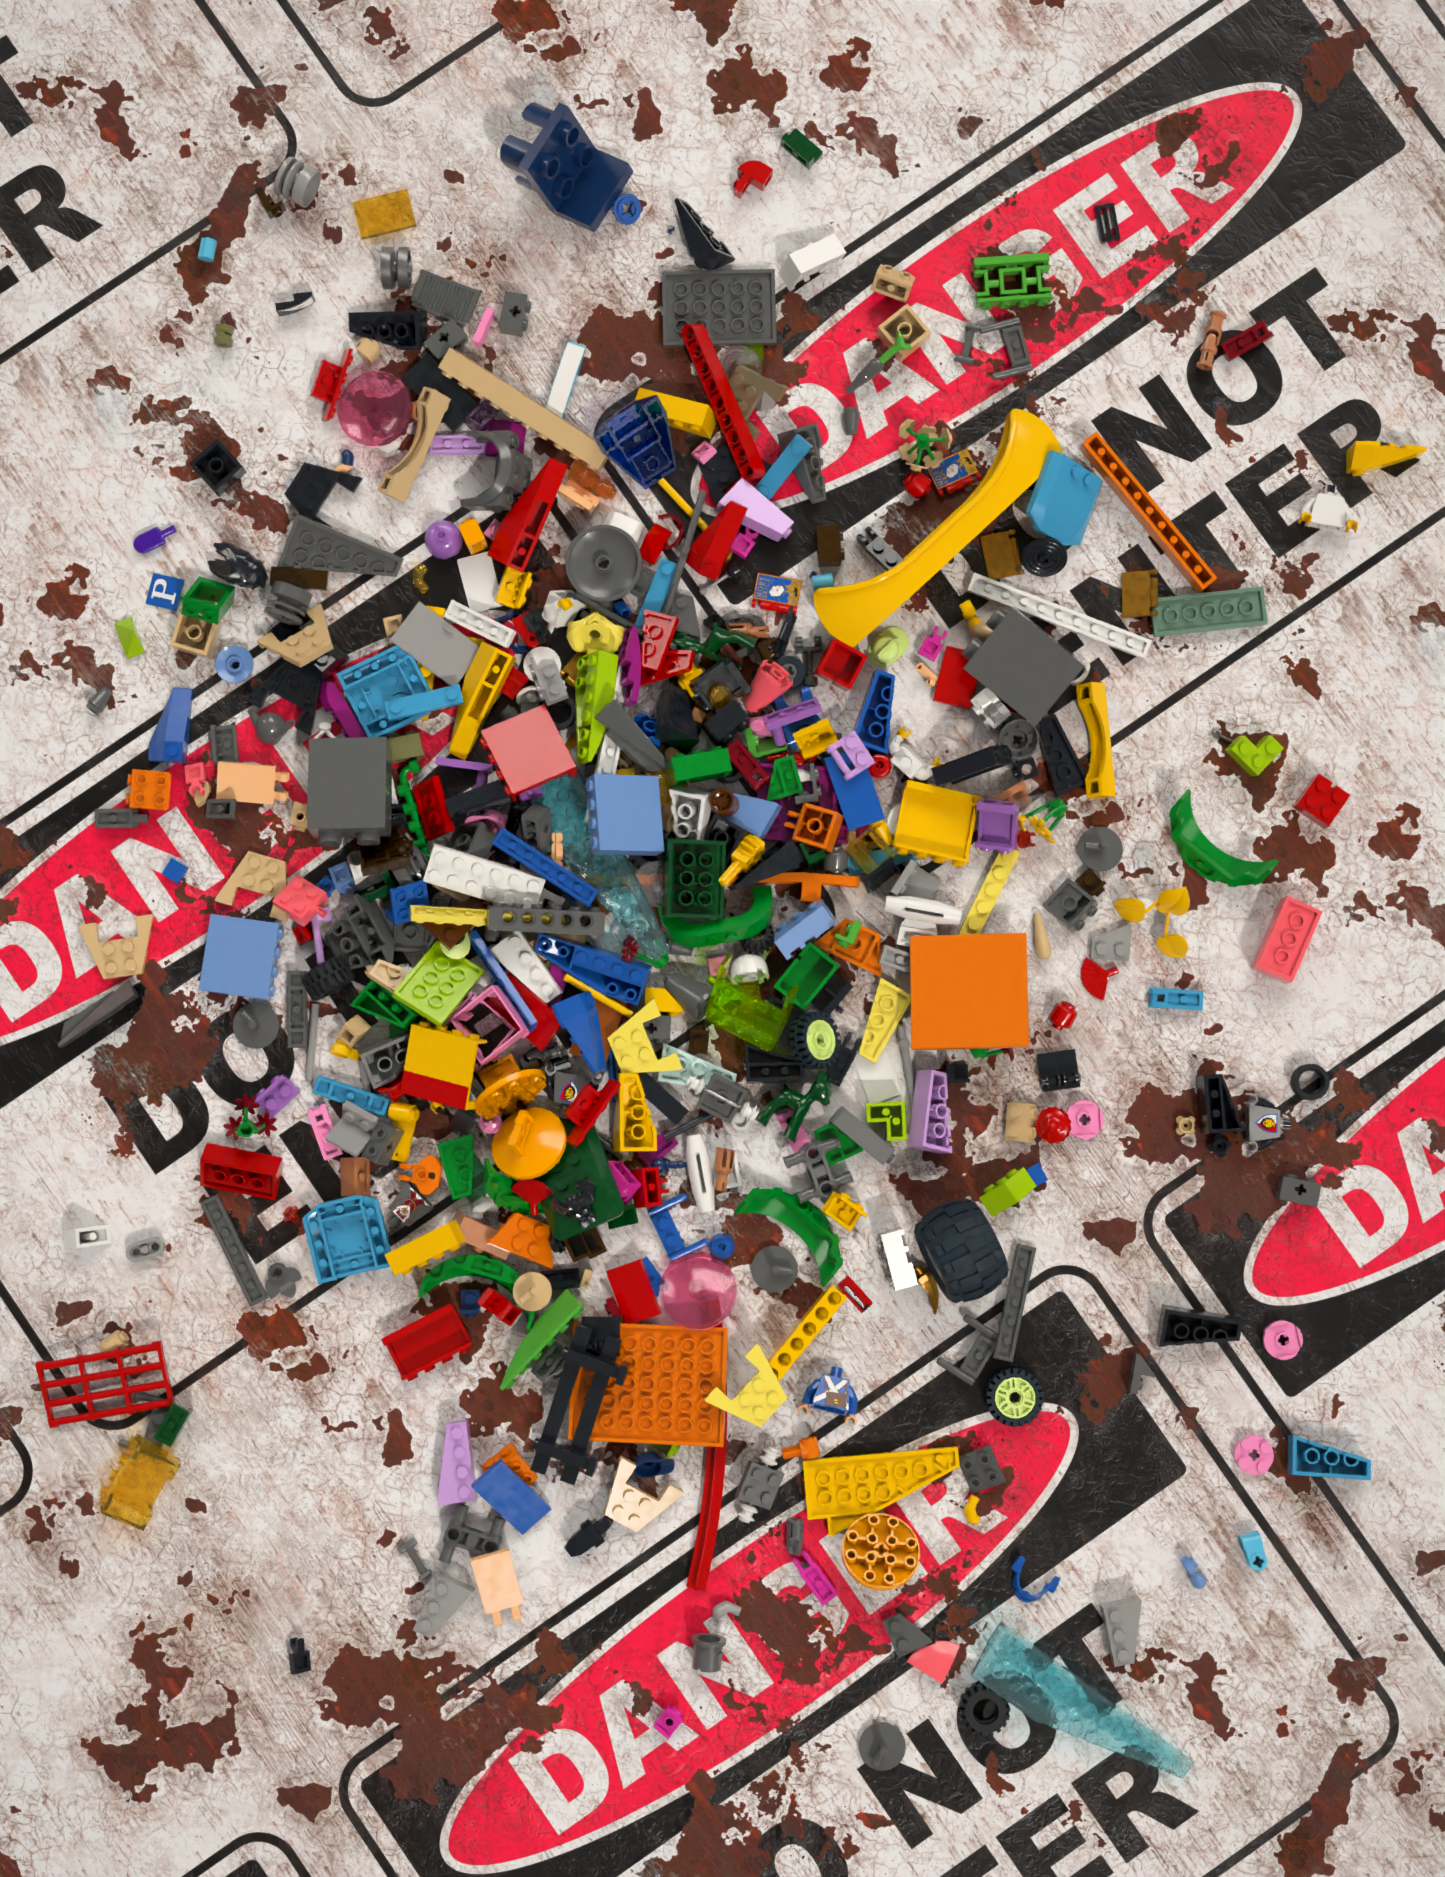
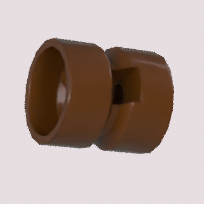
M723 788L715 790L709 800L711 808L726 817L734 815L740 805L738 797Z

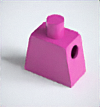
M608 1161L622 1200L626 1204L642 1184L622 1161Z

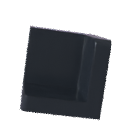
M967 1064L944 1065L947 1084L970 1083Z

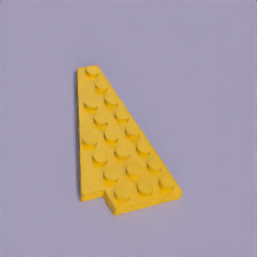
M958 1447L802 1460L808 1520L827 1518L829 1537L834 1536L850 1527L857 1519L878 1512L960 1467Z

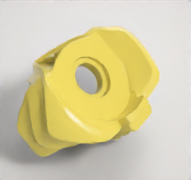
M595 611L581 620L568 622L566 637L570 646L576 652H587L589 654L602 650L614 654L623 642L624 627L611 623L604 615Z

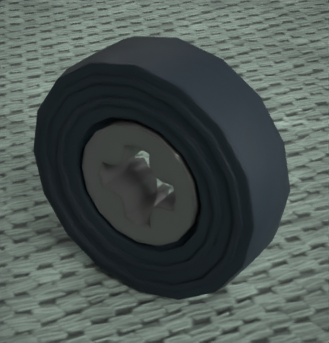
M787 655L775 661L785 670L791 668V672L794 673L788 677L790 682L793 679V685L788 690L795 689L802 684L806 671L800 659Z

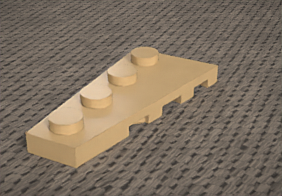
M378 959L367 977L393 993L410 972Z

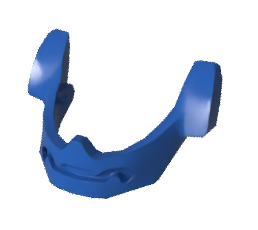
M1019 1556L1011 1567L1015 1572L1012 1587L1015 1596L1019 1600L1030 1603L1039 1600L1048 1591L1054 1593L1060 1581V1578L1057 1576L1049 1584H1045L1041 1593L1030 1595L1029 1592L1023 1591L1020 1587L1019 1577L1025 1558Z

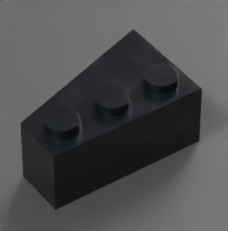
M670 683L657 698L655 738L687 753L699 742V737L687 691Z
M745 1043L746 1084L804 1082L803 1065L800 1066L798 1064L799 1060H795L793 1057Z

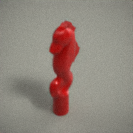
M781 751L779 754L768 755V763L793 755L795 763L800 767L805 765V763H813L817 760L816 755L805 760L800 752H794L789 755L788 751Z

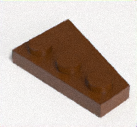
M471 897L452 907L487 910V906L477 897ZM424 922L421 924L449 951L473 927L471 924H436L434 922Z

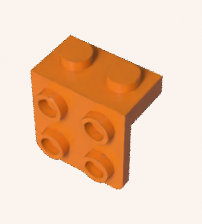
M132 769V774H128L127 785L131 786V792L126 793V804L129 805V809L168 810L171 774L169 772Z
M513 1442L504 1446L497 1454L487 1459L481 1465L483 1472H486L501 1458L529 1486L538 1479L537 1474L530 1470L531 1467L520 1456Z

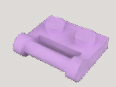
M855 730L825 749L836 761L846 781L875 764L874 759ZM839 747H842L855 767L854 770L851 771L837 751Z

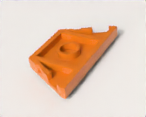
M845 918L814 942L816 947L878 977L881 976V964L877 963L881 952L880 934L861 926L853 947L842 948L836 945L837 941L834 940L835 934L837 933L847 938L845 931L849 923H854Z
M516 1212L507 1219L505 1224L498 1228V1232L492 1238L487 1240L489 1245L548 1269H553L552 1249L549 1243L551 1239L550 1229L546 1224Z

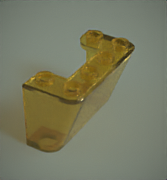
M136 1434L128 1440L126 1452H122L119 1456L117 1468L112 1469L110 1472L108 1484L106 1486L103 1485L101 1488L99 1505L101 1514L144 1531L153 1515L152 1506L167 1479L173 1480L181 1466V1459L143 1436Z

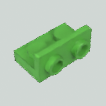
M854 920L853 924L849 923L845 931L847 938L836 933L834 940L837 941L836 945L845 949L848 946L852 948L862 923Z

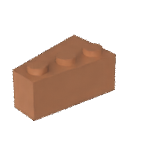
M459 1210L456 1211L452 1221L457 1220L466 1241L460 1243L461 1245L465 1246L468 1243L472 1245L471 1249L482 1253L484 1250L490 1253L489 1257L493 1259H507L509 1252L487 1244V1240L498 1232L497 1228L484 1224L478 1219L466 1216Z

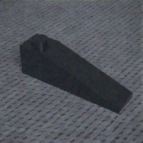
M676 198L674 201L690 254L695 259L694 264L700 269L704 268L712 271L733 262L735 258L722 241L718 242L712 236L714 232L711 228L700 223L702 218L689 203Z
M715 813L706 829L705 837L709 841H726V871L732 864L731 855L737 849L740 842L745 836L753 834Z
M793 840L778 841L761 856L762 859L751 868L750 872L741 874L728 888L730 890H737L786 871H794L802 865L801 861L805 857Z

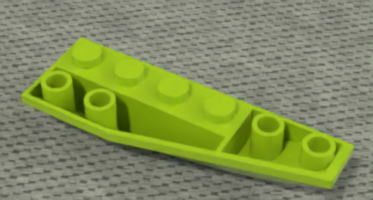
M602 650L581 656L577 662L575 706L577 761L579 765L592 761L606 730V727L598 722L595 716L604 705L614 699L618 655Z

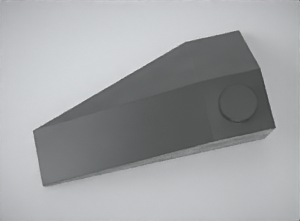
M817 423L777 434L782 453L797 434H800L813 446L793 472L812 504L826 500L825 477L821 474V466L824 465L823 459L820 458L822 440Z

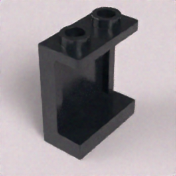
M728 655L690 681L694 687L691 689L697 699L702 698L704 702L701 705L707 713L711 711L713 715L716 714L718 708L742 691L745 694L752 691Z

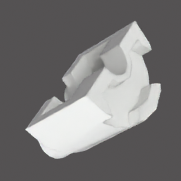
M987 687L970 700L974 705L971 708L978 716L982 714L986 720L983 722L990 730L998 727L1012 715L1001 700Z

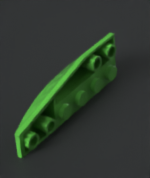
M566 1289L527 1333L506 1371L500 1386L502 1391L506 1387L510 1389L516 1383L514 1378L519 1373L523 1375L530 1368L528 1363L532 1359L536 1361L544 1353L542 1349L546 1345L550 1347L557 1339L555 1335L558 1332L562 1334L570 1326L568 1321L571 1318L576 1320L584 1311L582 1308L584 1303L570 1289Z

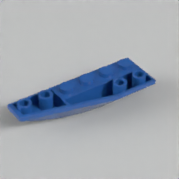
M539 933L534 949L535 952L601 994L638 1006L653 966L633 958L628 963L627 960L622 961L623 955L546 933Z

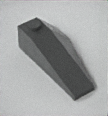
M410 1031L387 1037L356 1049L373 1089L392 1082L404 1070Z

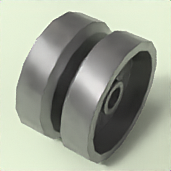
M382 247L380 268L383 289H394L396 280L400 289H411L413 267L410 247H399L397 254H395L393 247Z

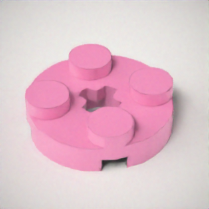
M1082 1100L1068 1107L1066 1114H1068L1071 1120V1130L1069 1132L1071 1135L1080 1139H1089L1096 1136L1102 1129L1104 1115L1095 1103ZM1082 1114H1085V1116L1090 1119L1088 1122H1086V1125H1083L1082 1122H1079V1118L1082 1117Z
M1278 1320L1272 1322L1264 1329L1263 1346L1269 1355L1280 1360H1288L1298 1354L1297 1352L1303 1344V1337L1300 1329L1293 1323ZM1280 1335L1287 1337L1285 1345L1278 1342Z
M1247 1435L1236 1443L1233 1457L1237 1466L1242 1471L1250 1475H1259L1269 1470L1273 1463L1274 1453L1271 1444L1258 1435ZM1253 1450H1256L1258 1458H1255V1460H1252V1457L1249 1456V1452L1252 1453Z

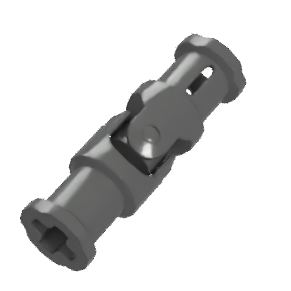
M555 1042L554 1045L546 1047L544 1051L535 1049L534 1051L519 1055L515 1060L520 1070H526L542 1066L552 1059L562 1058L563 1055L558 1042Z

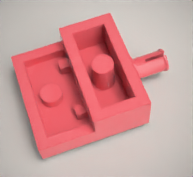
M296 875L272 902L274 906L287 913L290 919L305 927L316 914L325 918L328 911L322 907L329 899L324 890Z

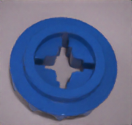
M622 194L616 198L615 203L612 205L614 211L612 214L615 216L616 221L625 225L636 222L641 214V204L638 198L632 194ZM623 205H629L628 210L631 214L627 212L623 213Z

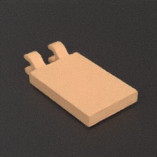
M219 761L216 799H236L237 802L271 805L275 804V799L287 801L289 791H277L275 789L276 781L288 782L290 773L276 772L277 766Z
M509 1548L470 1558L485 1614L492 1613L495 1627L503 1625L500 1610L510 1607L514 1621L521 1620L519 1605L524 1604Z

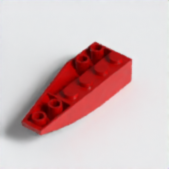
M551 457L512 506L511 510L502 519L487 553L489 557L515 570L524 572L568 465Z

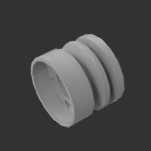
M289 156L277 173L274 192L278 195H283L286 199L291 197L292 202L302 207H307L313 201L319 189L322 176L321 171L310 165L304 167L302 161H297L296 158Z

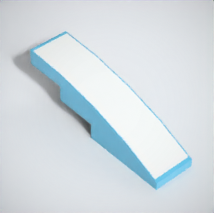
M571 341L567 342L546 408L564 418L586 350V346Z

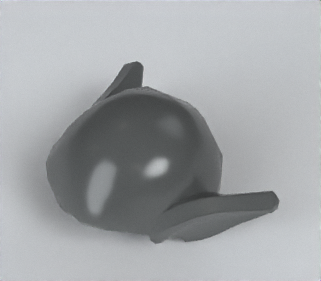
M248 710L252 724L256 729L257 739L265 744L276 745L295 723L294 719L284 721L280 715L266 712L258 715L253 710Z

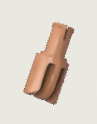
M731 623L728 626L731 628L728 630L730 632L737 630L756 638H769L770 635L766 634V632H770L769 626L753 627L751 623Z
M716 1148L713 1170H715L717 1175L714 1190L727 1191L728 1174L733 1173L736 1150Z

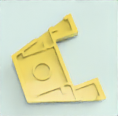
M655 999L648 1002L647 1005L608 1037L622 1073L683 1069L677 1052L658 1059L646 1033L643 1023L661 1016Z
M756 1343L745 1357L759 1369V1372L732 1400L717 1386L704 1400L761 1427L782 1405L787 1396L761 1347Z

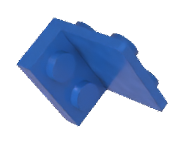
M422 879L390 889L391 908L385 910V916L394 925L411 921L410 905L429 906L427 883Z

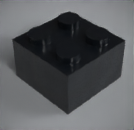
M218 439L189 463L218 497L247 473L244 467Z
M733 699L704 723L705 730L719 746L722 744L727 745L733 740V736L737 731L741 733L748 727L749 716Z

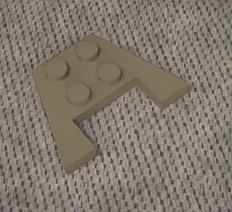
M739 365L728 382L755 443L761 432L748 418L764 392L775 402H779L788 387L776 383L771 378L763 377L760 373L750 368Z

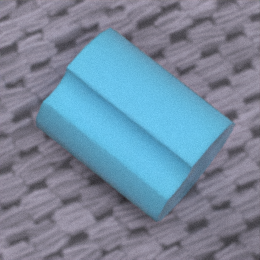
M202 237L198 259L205 262H213L217 241L212 238Z
M832 573L812 576L814 592L819 588L834 587Z

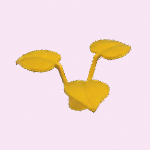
M1186 886L1162 891L1158 896V900H1154L1153 904L1145 909V904L1142 901L1134 898L1118 899L1113 902V906L1124 920L1132 923L1143 921L1145 918L1144 913H1148L1157 906L1159 912L1166 913L1164 936H1160L1156 940L1158 949L1164 955L1171 958H1184L1188 951L1186 939L1178 934L1168 935L1170 913L1180 916L1186 914L1189 909L1190 898Z

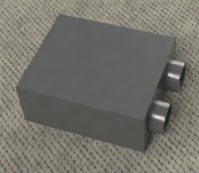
M999 606L985 624L993 630L986 641L983 643L975 637L961 655L969 661L963 669L1036 726L1084 668L1085 663L1016 607L1013 606L1009 612H1006Z
M387 737L309 738L307 830L313 838H318V844L321 846L333 847L340 846L342 838H357V844L375 846L380 844V837H391L392 746Z

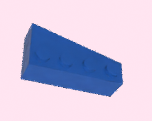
M879 669L875 670L872 674L853 731L855 730L868 751L887 755L895 675Z

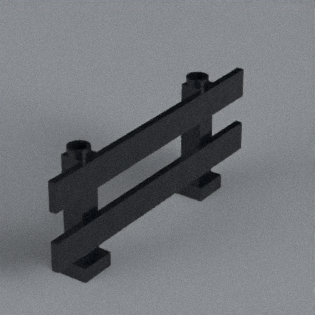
M579 1324L576 1327L570 1348L565 1347L562 1358L565 1359L564 1368L541 1438H536L532 1449L535 1450L536 1454L530 1469L545 1475L551 1457L563 1461L565 1465L560 1481L575 1485L580 1468L585 1469V1475L593 1477L596 1472L601 1453L595 1451L592 1455L585 1453L610 1377L616 1379L615 1384L622 1386L631 1365L627 1361H623L621 1365L615 1363L622 1339L608 1334L600 1357L586 1353L593 1329ZM580 1367L595 1371L571 1447L569 1448L556 1443Z

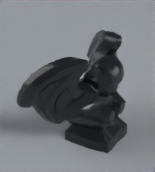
M588 1179L579 1181L576 1184V1189L581 1191L578 1195L575 1192V1194L567 1196L563 1201L564 1203L560 1202L559 1198H554L551 1201L552 1210L555 1214L560 1213L569 1219L571 1217L575 1218L582 1229L586 1228L596 1221V1213L590 1208V1204L595 1201L594 1188H596V1185Z

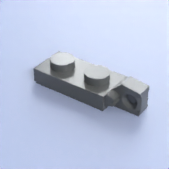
M95 809L96 829L139 827V823H150V815L139 814V810Z

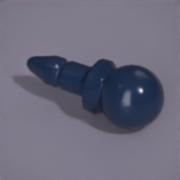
M656 1158L652 1161L651 1167H658L659 1173H662L664 1171L669 1172V1168L687 1167V1162H668V1158L665 1160Z

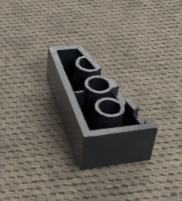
M1162 1304L1156 1343L1159 1347H1166L1168 1345L1179 1346L1192 1343L1240 1341L1243 1321L1238 1316Z

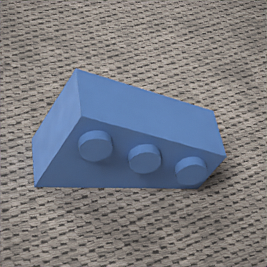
M823 900L819 902L814 901L804 912L799 911L791 917L790 921L781 922L776 926V930H774V943L786 960L792 957L790 953L798 947L803 949L806 946L805 942L813 937H819L835 924V917Z

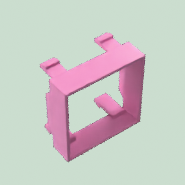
M491 985L450 1019L457 1030L464 1031L463 1034L468 1035L469 1032L461 1025L459 1020L467 1021L474 1016L469 1011L487 996L495 998L498 996L521 1030L486 1058L483 1057L482 1051L478 1047L476 1058L480 1064L485 1065L490 1061L495 1062L502 1056L500 1053L520 1037L524 1039L531 1033L511 1001L497 985Z
M472 992L443 1026H449L451 1023L450 1019L462 1010L473 996L476 998L478 995ZM482 1000L480 1003L483 1005L485 1004L490 1010H492L498 1017H500L504 1021L503 1023L507 1027L511 1029V1031L492 1051L494 1052L497 1048H499L503 1043H505L508 1040V1038L516 1030V1028L512 1026L507 1020H505L492 1007H490L484 1000ZM475 1062L474 1068L480 1071L485 1064L479 1065Z

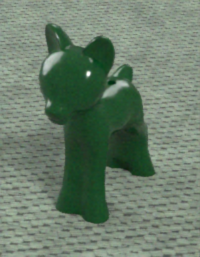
M713 622V629L704 643H700L681 632L675 635L676 639H673L672 643L677 645V650H692L695 653L694 659L700 653L717 663L726 657L720 652L722 645L738 642L752 650L758 638L737 630L731 632L718 627L716 622ZM732 661L740 672L742 666Z
M826 1072L819 1073L805 1095L788 1088L787 1084L784 1083L781 1093L775 1100L768 1102L755 1120L767 1127L768 1122L776 1111L790 1107L794 1110V1113L783 1136L795 1143L801 1123L808 1113L811 1104L814 1101L820 1102L823 1106L830 1104L832 1091L829 1082L832 1077H827Z

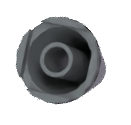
M676 972L668 974L664 980V988L695 1021H700L711 1009V1000L715 1001L718 996L716 988Z

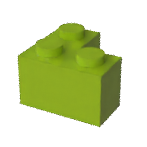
M1245 735L1238 736L1225 751L1253 777L1258 776L1284 748L1271 735L1264 736L1256 745Z
M905 1101L865 1103L866 1122H885L886 1141L907 1140Z
M1024 1167L1019 1170L1014 1168L1006 1176L998 1180L996 1186L991 1184L983 1190L985 1193L979 1199L993 1217L1018 1203L1036 1187V1184Z

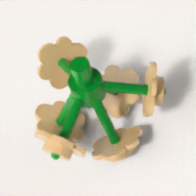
M907 419L900 425L898 436L906 439L911 434L916 438V444L909 445V443H904L900 446L898 451L901 454V459L906 460V464L911 465L910 469L914 470V472H921L922 468H937L944 460L942 457L943 453L942 451H931L929 446H932L934 442L941 441L942 447L949 449L952 443V435L949 429L942 428V433L938 437L935 434L937 431L935 426L928 427V425H923L922 429L915 433L914 426L916 421ZM926 449L929 455L923 458V461L925 463L924 467L920 466L919 463L922 451Z

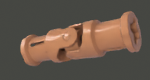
M1217 310L1210 311V322L1206 326L1203 345L1200 348L1201 356L1199 362L1196 363V367L1208 371L1213 369V358L1217 354L1216 346L1220 342L1223 331L1221 329L1222 323L1227 316L1225 313Z

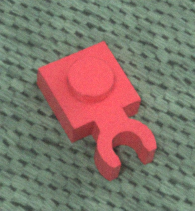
M200 762L184 766L186 784L190 786L189 793L191 796L195 797L197 789H200V793L205 795V788L201 784L207 782L205 764Z

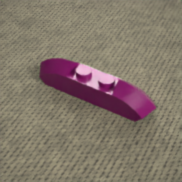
M328 681L321 682L320 696L326 713L334 711L331 715L337 724L340 722L344 727L341 731L345 738L367 737L338 686Z

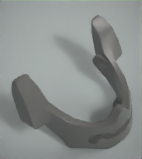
M734 610L722 616L724 621L733 619L737 621L742 618H748L754 621V626H766L761 617L751 613L740 615L737 610ZM758 638V640H757V642L755 643L754 646H756L757 643H760L759 640L762 639V638ZM745 646L737 651V656H749L754 653L753 648L750 650Z

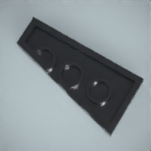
M1053 714L1040 720L1037 727L1054 796L1057 798L1084 785L1087 775L1056 715Z

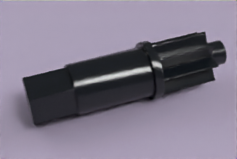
M788 613L786 615L779 636L776 638L772 650L775 653V658L783 656L789 644V638L797 616Z

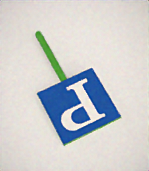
M153 573L145 604L177 611L179 600L184 597V594H181L185 580ZM196 598V599L201 600V601H204V602H208V603H211V604H215L214 601H210V600H206V599H201V598Z

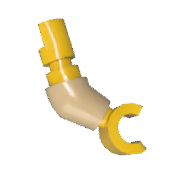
M969 599L959 605L963 612L962 616L969 622L967 623L968 631L973 638L977 637L981 641H986L993 630L985 625V622H982L979 617H976L977 612Z

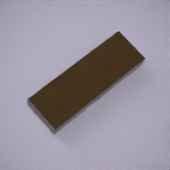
M271 566L269 585L273 586L274 581H282L301 589L327 591L329 572Z

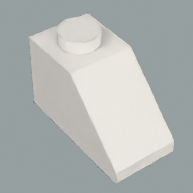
M109 1224L63 1230L65 1250L111 1244Z

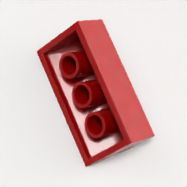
M207 1143L200 1158V1186L276 1200L282 1175L283 1158Z

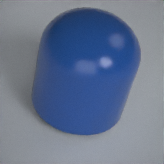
M624 601L614 603L612 607L613 612L627 619L631 614L627 604Z

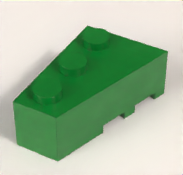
M373 980L367 984L350 1005L408 1030H411V1024H416L422 1017V1015L392 997V992Z

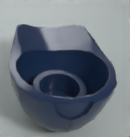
M645 1452L634 1460L636 1464L634 1473L641 1478L668 1474L674 1470L675 1462L674 1459H661L657 1453Z

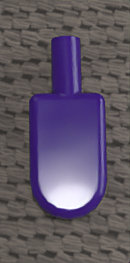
M174 525L162 531L159 527H155L134 539V549L141 554L148 553L165 545V537L176 533L177 530Z

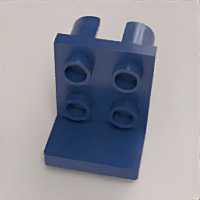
M559 102L553 111L537 103H530L522 112V117L525 121L541 127L542 130L533 144L513 135L507 136L500 150L502 163L506 167L525 175L526 178L517 175L515 181L537 192L552 213L595 232L632 176L633 169L628 162L596 149L569 106Z

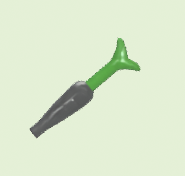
M900 331L897 332L894 345L880 358H874L867 363L853 382L845 389L849 395L877 376L883 370L884 363L897 351L903 349L912 350V346L904 342Z

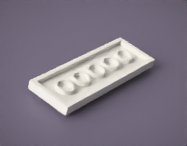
M435 843L423 878L424 882L486 901L504 903V906L512 907V903L524 904L526 908H531V904H538L546 880L542 876Z

